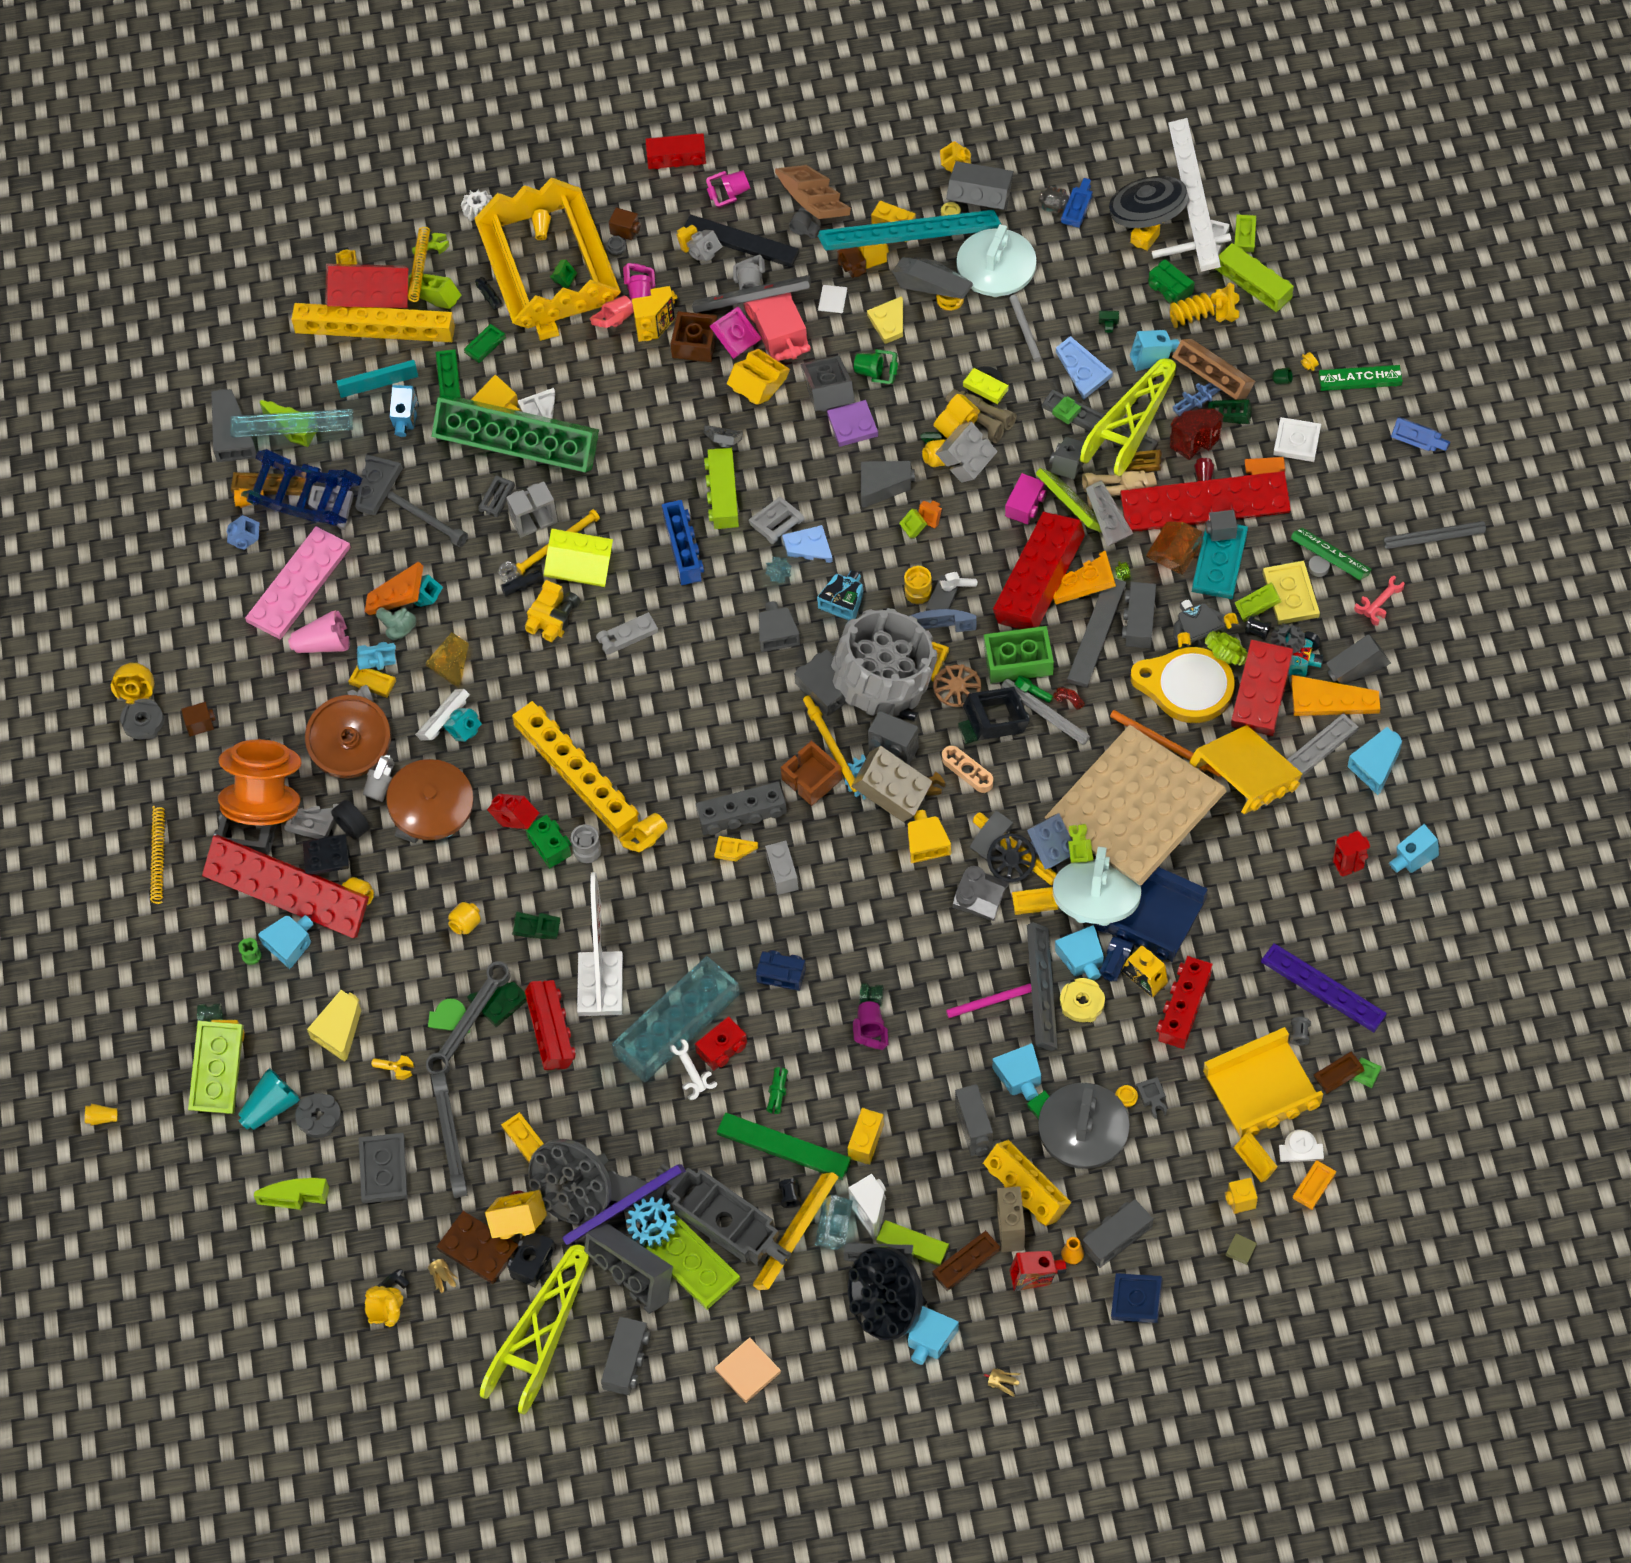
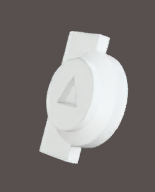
M1292 1131L1286 1137L1285 1145H1279L1280 1162L1324 1161L1323 1144H1317L1315 1137L1308 1131Z

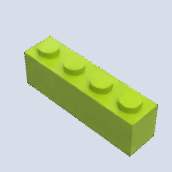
M1231 243L1218 255L1221 267L1215 268V270L1276 313L1292 299L1294 286L1288 280L1277 275L1274 270L1261 264L1258 259L1251 257L1241 247Z
M732 447L708 449V458H704L705 470H709L710 474L706 475V486L711 487V492H707L708 504H712V509H708L709 522L713 521L714 529L739 527Z

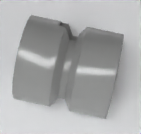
M586 824L579 825L572 831L571 842L575 858L581 863L596 861L601 855L598 831L593 826Z

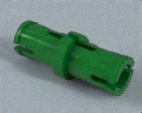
M780 1067L774 1068L772 1085L769 1086L768 1090L770 1097L766 1110L769 1113H772L774 1105V1114L781 1113L782 1099L786 1095L785 1083L788 1070L782 1068L781 1076H779Z

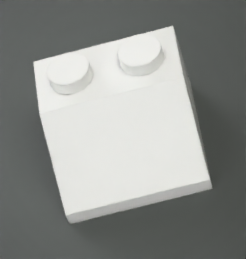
M870 1174L848 1187L851 1208L875 1241L879 1235L885 1212L886 1196L884 1191L886 1189L880 1179L876 1180Z

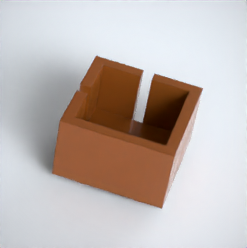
M810 741L798 752V758L794 755L781 766V776L788 786L794 791L798 790V794L813 806L842 780V767L813 741Z

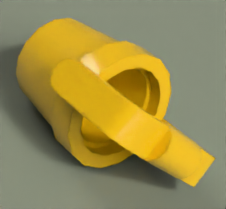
M653 813L642 821L635 823L632 829L619 840L624 848L641 852L653 846L668 827L665 820L659 814ZM636 837L640 843L636 844L631 840Z

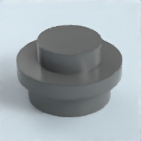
M613 236L606 244L607 251L613 255L622 254L626 250V242L620 236Z

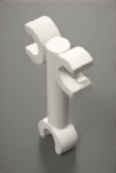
M681 1039L682 1049L678 1051L674 1045H670V1050L674 1054L679 1055L693 1083H685L682 1088L686 1090L692 1087L693 1093L688 1096V1099L694 1100L706 1088H715L717 1082L714 1081L707 1084V1077L712 1075L710 1071L704 1072L701 1077L699 1076L687 1053L688 1043Z

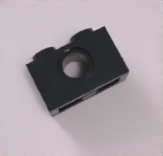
M534 1232L530 1235L522 1236L518 1244L519 1250L515 1256L513 1255L510 1258L507 1267L509 1268L511 1278L536 1288L556 1247L554 1240ZM529 1255L536 1256L532 1261L525 1260Z

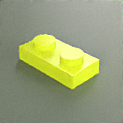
M975 368L972 369L963 381V387L996 404L1000 402L1008 391L1007 384Z

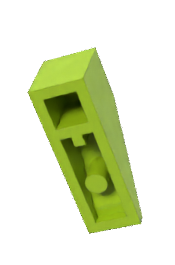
M411 274L408 276V292H409ZM423 274L419 298L436 307L450 309L462 296L451 278Z

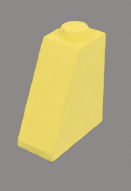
M340 990L307 1029L313 1041L344 1062L348 1058L361 1014L359 999L350 992L347 994Z

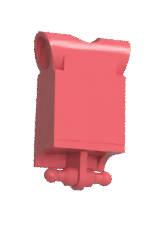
M791 292L744 302V309L750 320L756 324V328L769 356L777 361L790 358L794 360L797 359V356L810 351L811 347L807 341L806 327L792 300Z

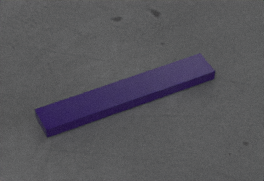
M1273 943L1261 960V963L1373 1033L1387 1015L1380 1008Z
M682 1164L670 1168L563 1236L566 1245L574 1243L589 1231L612 1219L686 1172Z

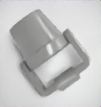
M761 255L748 258L733 266V278L735 283H739L740 290L760 286L762 273L765 272V261Z
M381 756L375 771L369 769L363 791L364 796L383 802L392 780L390 774L394 767L393 759L390 756Z

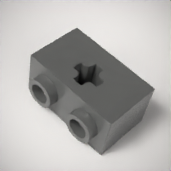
M1065 437L1062 443H1058L1056 451L1052 453L1049 464H1052L1051 473L1075 479L1084 464L1080 460L1084 442Z

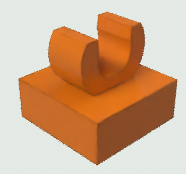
M923 500L919 507V513L928 526L936 528L939 525L942 510L939 507L940 503L936 501L929 503Z

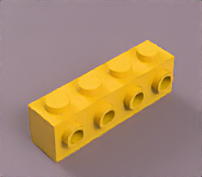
M1009 1140L997 1143L983 1162L988 1168L989 1173L997 1177L1004 1184L1005 1188L1020 1187L1022 1206L1028 1208L1035 1215L1036 1220L1045 1226L1056 1223L1071 1204V1201Z

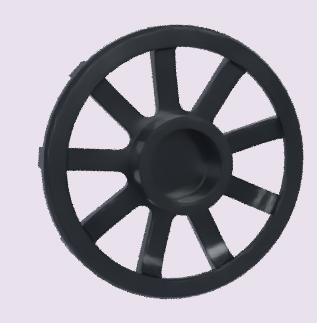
M1004 834L995 839L989 847L987 854L989 869L995 877L1012 883L1024 880L1035 867V849L1028 839L1019 834ZM1009 837L1019 838L1014 849L1011 847ZM1004 838L1006 839L1007 850H1004L997 844ZM1024 841L1028 845L1029 849L1022 852H1018V849ZM993 848L998 849L1003 855L991 857ZM1031 852V862L1021 859V856ZM1002 860L1003 864L994 870L991 861ZM1019 863L1030 866L1026 873L1023 874ZM1005 866L1008 867L1007 878L998 874ZM1013 867L1016 868L1020 877L1011 879Z

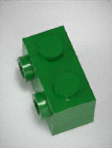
M547 814L534 821L528 829H525L528 840L549 869L571 856L570 847L572 844L566 835H561L558 823L555 820L551 821Z

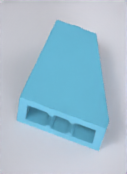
M1386 727L1349 756L1348 768L1377 795L1381 793L1400 753L1402 744L1400 736L1395 731L1392 732Z

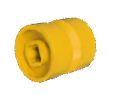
M922 566L909 568L904 576L905 597L913 604H923L931 598V573Z

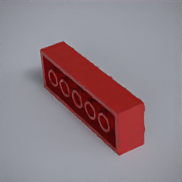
M1042 512L993 607L998 624L1018 629L1039 627L1053 600L1055 592H1057L1062 582L1063 576L1066 574L1085 537L1081 520Z

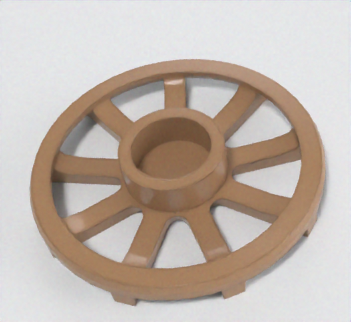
M964 664L945 666L935 676L933 688L936 697L942 703L952 707H962L964 703H961V695L964 693L968 696L970 693L966 688H977L976 692H980L981 681L977 672L964 666ZM951 670H959L958 676L955 677ZM963 670L970 673L965 678H961ZM947 672L951 680L943 678L941 676ZM973 677L976 679L977 684L966 683ZM938 681H942L948 684L946 686L937 688ZM949 690L950 692L944 699L939 695V692ZM952 695L957 696L958 704L948 702Z

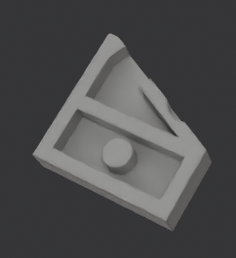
M313 485L308 505L334 525L345 530L354 494L348 490Z

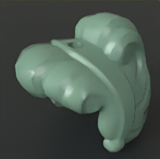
M379 608L376 611L377 618L387 627L386 636L391 640L405 637L416 625L415 615L407 611L406 608L397 610L393 615L384 608Z

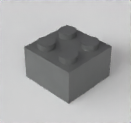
M879 711L868 730L869 752L882 746L909 765L919 748L918 727Z

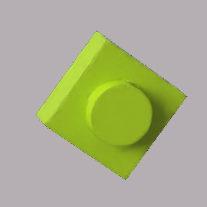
M911 509L899 523L907 535L914 539L927 525L917 509Z

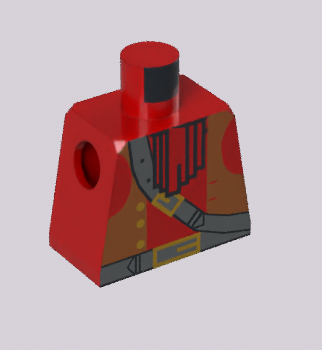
M1051 1251L1016 1253L1009 1270L1013 1290L1020 1291L1050 1285L1055 1274L1066 1273L1065 1260H1053Z

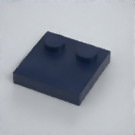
M1116 1273L1111 1319L1158 1323L1163 1283L1162 1276Z

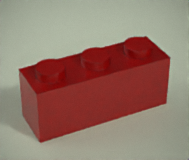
M704 133L646 138L648 169L706 164Z

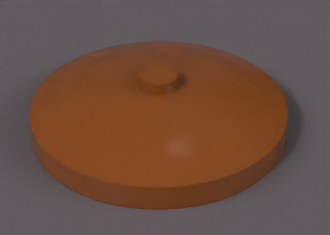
M357 695L338 696L323 703L310 717L305 731V744L312 761L323 772L339 778L359 777L367 774L369 769H375L380 757L387 754L391 743V729L384 712L371 700Z
M425 759L406 765L395 774L387 790V809L392 821L401 831L417 839L438 840L456 833L465 825L473 808V791L469 780L457 767L441 760Z

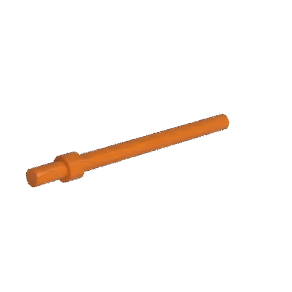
M1113 710L1110 715L1112 719L1127 727L1129 725L1133 726L1165 748L1189 761L1194 754L1191 751L1116 710ZM1209 764L1199 767L1203 771L1207 770L1218 777H1222Z

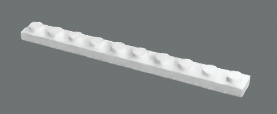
M1188 119L1169 122L1180 178L1188 192L1187 210L1201 272L1219 268L1221 265Z

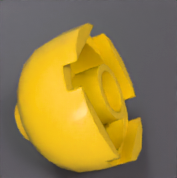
M127 663L116 670L111 682V691L118 699L121 697L126 700V703L134 704L135 700L149 699L152 696L155 684L154 677L151 671L144 665Z

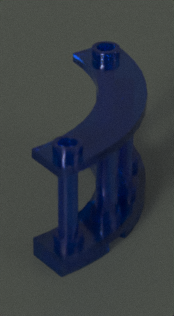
M268 449L257 452L255 459L261 461L262 467L253 490L241 493V496L247 498V502L253 505L261 504L285 514L311 521L328 523L333 526L346 523L347 519L339 515L349 489L354 486H360L363 478L346 469L329 470L328 473L320 472V468L306 464L299 467L290 464L291 459L278 455ZM273 467L282 470L284 474L274 500L260 494L268 472ZM294 476L302 477L306 481L296 507L282 503L291 478ZM316 482L324 483L326 486L317 510L304 509L313 484H316ZM341 486L332 511H325L333 489Z

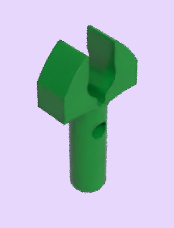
M1019 675L1014 684L1024 692L1029 691L1048 703L1053 699V695L1033 685L1031 680Z

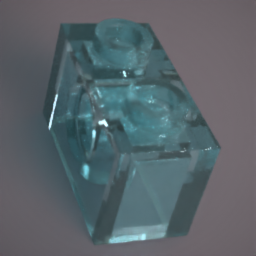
M830 1195L824 1200L821 1207L815 1245L838 1250L846 1244L853 1200L835 1195Z

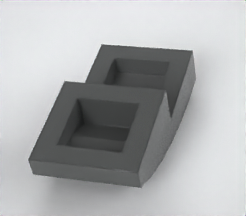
M996 810L970 845V849L987 861L990 845L998 837L1007 834L1014 826L1013 822ZM995 847L993 848L991 855L997 850Z

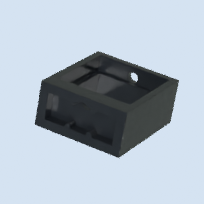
M1015 687L969 693L963 704L965 713L978 740L1024 733L1030 722L1029 714L1025 711L1021 697L1017 694ZM1005 704L1013 721L991 724L983 707Z

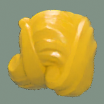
M384 1286L369 1288L365 1294V1313L369 1318L368 1322L370 1324L384 1323L388 1327H393L400 1317V1308L403 1305L401 1291L397 1288H385Z

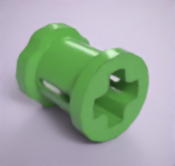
M253 938L243 939L238 945L243 961L248 965L258 963L262 954L258 948L257 941Z

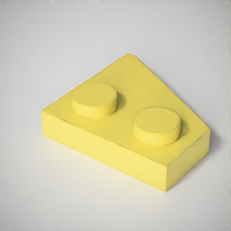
M902 296L867 310V316L884 344L903 337Z

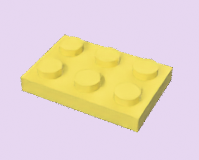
M1304 561L1263 568L1266 585L1272 582L1282 601L1273 606L1278 625L1319 618V608Z

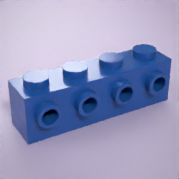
M682 500L662 504L663 518L681 585L699 582L701 581V573L704 572L702 560L697 559V555H700L697 543L693 544L692 539L695 538L693 526L689 527L688 525L690 521L688 509L684 510Z

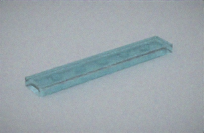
M353 409L231 416L230 434L231 437L353 430Z

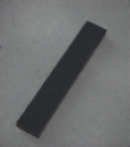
M690 214L684 225L685 228L694 225L698 232L713 230L722 246L753 256L761 255L763 259L791 268L799 254L798 248Z

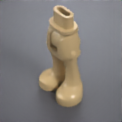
M1144 470L1140 472L1125 471L1121 476L1115 474H1082L1084 492H1087V487L1101 480L1104 485L1119 484L1118 486H1106L1111 496H1120L1121 490L1157 486L1154 472L1145 473ZM1087 494L1088 506L1090 507V509H1093L1089 496Z

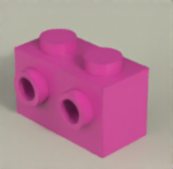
M1021 474L1005 505V517L1028 525L1031 518H1035L1037 515L1039 502H1043L1046 497L1045 483L1042 480Z

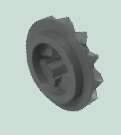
M1282 623L1281 626L1275 627L1271 633V643L1291 648L1293 653H1296L1304 646L1305 633L1301 631L1300 626L1296 627L1292 623L1289 625ZM1288 633H1290L1291 638L1288 641V643H1286L1285 637Z

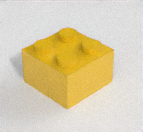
M535 1190L498 1197L487 1209L485 1215L492 1238L508 1239L513 1237L514 1234L522 1233L525 1236L534 1233L547 1216L541 1191Z

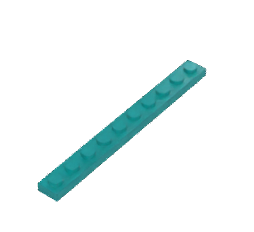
M994 210L820 230L818 238L825 251L976 233L987 229H998L1001 222Z

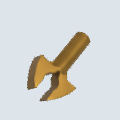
M935 772L933 777L928 778L932 783L926 795L942 794V789L934 787V784L945 787L944 779Z

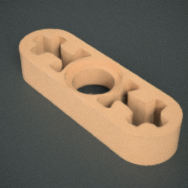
M947 746L943 749V764L970 786L981 793L989 792L993 788L992 774L956 746ZM948 754H949L950 756H952V755L955 754V759L952 758V757H951L950 759H948ZM965 765H970L974 770L971 773H964L961 769ZM980 779H981L982 781L987 780V784H986V783L980 784Z

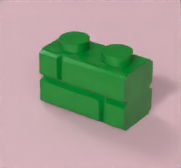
M1166 259L1149 272V286L1154 291L1158 290L1168 302H1175L1177 304L1179 300L1185 301L1194 292L1195 282Z

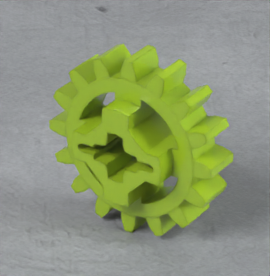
M1212 631L1208 634L1205 644L1208 645L1207 647L1212 650L1213 655L1217 659H1221L1228 664L1233 663L1240 666L1245 664L1248 652L1241 646L1240 640L1225 632L1216 633Z

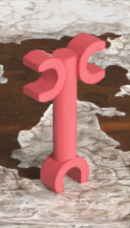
M1392 576L1389 579L1388 587L1371 605L1369 599L1363 596L1361 603L1365 606L1362 607L1356 603L1354 607L1355 612L1364 614L1370 618L1372 624L1378 626L1380 620L1375 616H1381L1383 619L1386 617V611L1380 607L1393 593L1401 592L1405 583L1402 582L1400 585H1394L1396 576Z

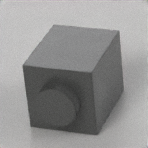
M1234 510L1209 513V519L1205 521V529L1207 534L1210 533L1211 541L1236 539L1237 522Z

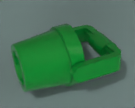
M875 349L876 353H858L854 361V372L856 374L871 377V382L894 383L898 370V355L896 352ZM883 354L892 355L889 381L879 380L884 365Z

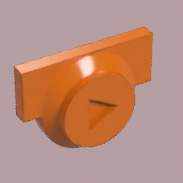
M1284 457L1244 460L1246 474L1255 475L1285 471Z

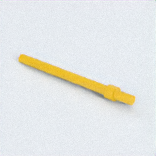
M805 696L803 701L808 709L807 713L810 719L816 723L833 757L842 767V773L851 790L857 792V790L851 787L855 777L822 718L821 710L818 706H815L810 696Z

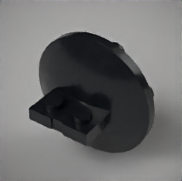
M879 1246L864 1251L855 1260L848 1273L850 1312L854 1314L863 1330L871 1336L881 1340L902 1338L915 1327L921 1315L922 1306L927 1304L922 1294L918 1273L910 1260L903 1253L892 1247ZM857 1314H863L865 1317L862 1323Z

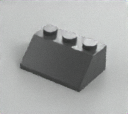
M955 161L949 180L946 200L1007 210L1014 171Z

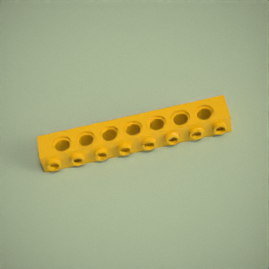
M294 303L291 318L294 331L299 334L452 342L455 329L452 312L340 307Z
M531 701L512 715L514 726L618 839L632 829V826L638 822L639 813L637 809L625 802L624 795L619 790L615 791L610 780L606 776L602 777L597 766L593 762L589 763L584 752L580 748H575L571 738L566 733L563 735L560 727L553 719L550 721L542 706H537ZM575 767H581V768L578 769V770H574V769H573V768H575ZM603 795H606V796H607L606 798H599L600 796H603ZM614 810H621L620 812L613 813Z

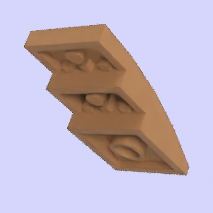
M807 165L775 168L776 175L793 198L818 219L850 215L851 208L839 201L840 193L829 187L830 179Z

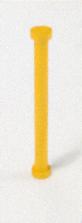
M592 509L589 511V515L566 531L578 533L593 521L597 522L600 517ZM549 543L522 563L518 562L515 564L516 570L521 575L526 573V569L547 555Z

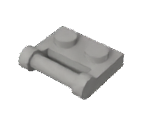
M778 497L750 518L749 523L754 529L765 536L771 544H774L778 541V537L794 525L802 523L805 519L801 512L783 498ZM788 516H791L790 519H788L786 522H784V523H783L781 526H779L777 529H775L774 531L771 530V529L774 528L776 525H778L780 522H782L784 519H786Z

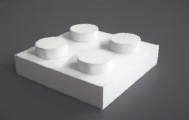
M1280 417L1273 455L1314 462L1321 424Z

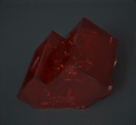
M1214 408L1184 411L1179 417H1175L1171 423L1170 448L1188 460H1191L1201 448L1209 451L1221 439L1223 414Z

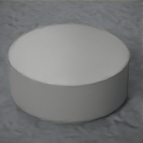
M1316 555L1310 559L1308 570L1313 576H1325L1329 571L1330 562Z

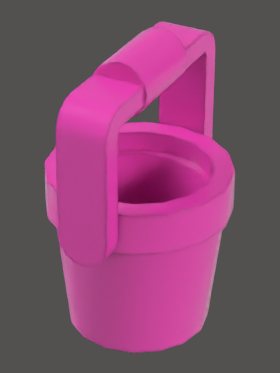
M744 170L728 175L726 171H723L706 179L709 197L711 200H714L718 208L737 201L736 196L751 189ZM720 177L729 196L728 200L721 203L718 202L717 193L710 182Z
M636 263L626 264L623 267L624 284H627L631 302L633 298L651 296L650 289L655 288L654 270ZM630 270L640 273H647L648 276L634 275L630 277Z

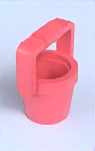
M621 296L611 302H606L602 305L601 311L590 317L592 325L604 328L621 325L625 319L634 313L632 302L627 296Z

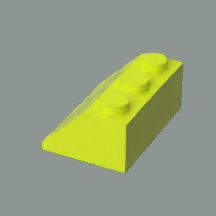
M551 529L543 576L605 587L613 539Z

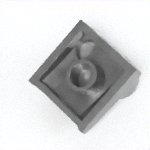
M978 866L968 867L957 888L953 908L994 921L1009 882L985 873Z

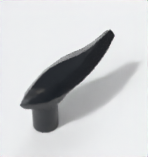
M398 1269L377 1286L390 1288L396 1282L405 1289L410 1282L402 1276L403 1269Z

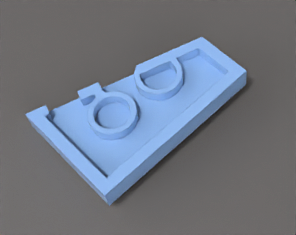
M1071 336L1056 347V354L1083 400L1113 377V372Z

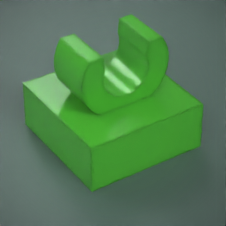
M1067 396L1052 410V415L1069 425L1081 412V406L1077 405L1075 400Z

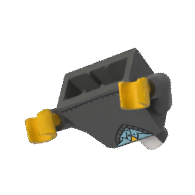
M1185 600L1179 606L1182 612L1178 614V620L1174 624L1173 639L1178 642L1179 647H1182V644H1184L1185 648H1200L1207 645L1205 644V639L1210 632L1222 633L1225 626L1227 629L1232 628L1231 624H1238L1237 616L1235 613L1222 614L1209 608L1204 603L1194 607L1190 600Z

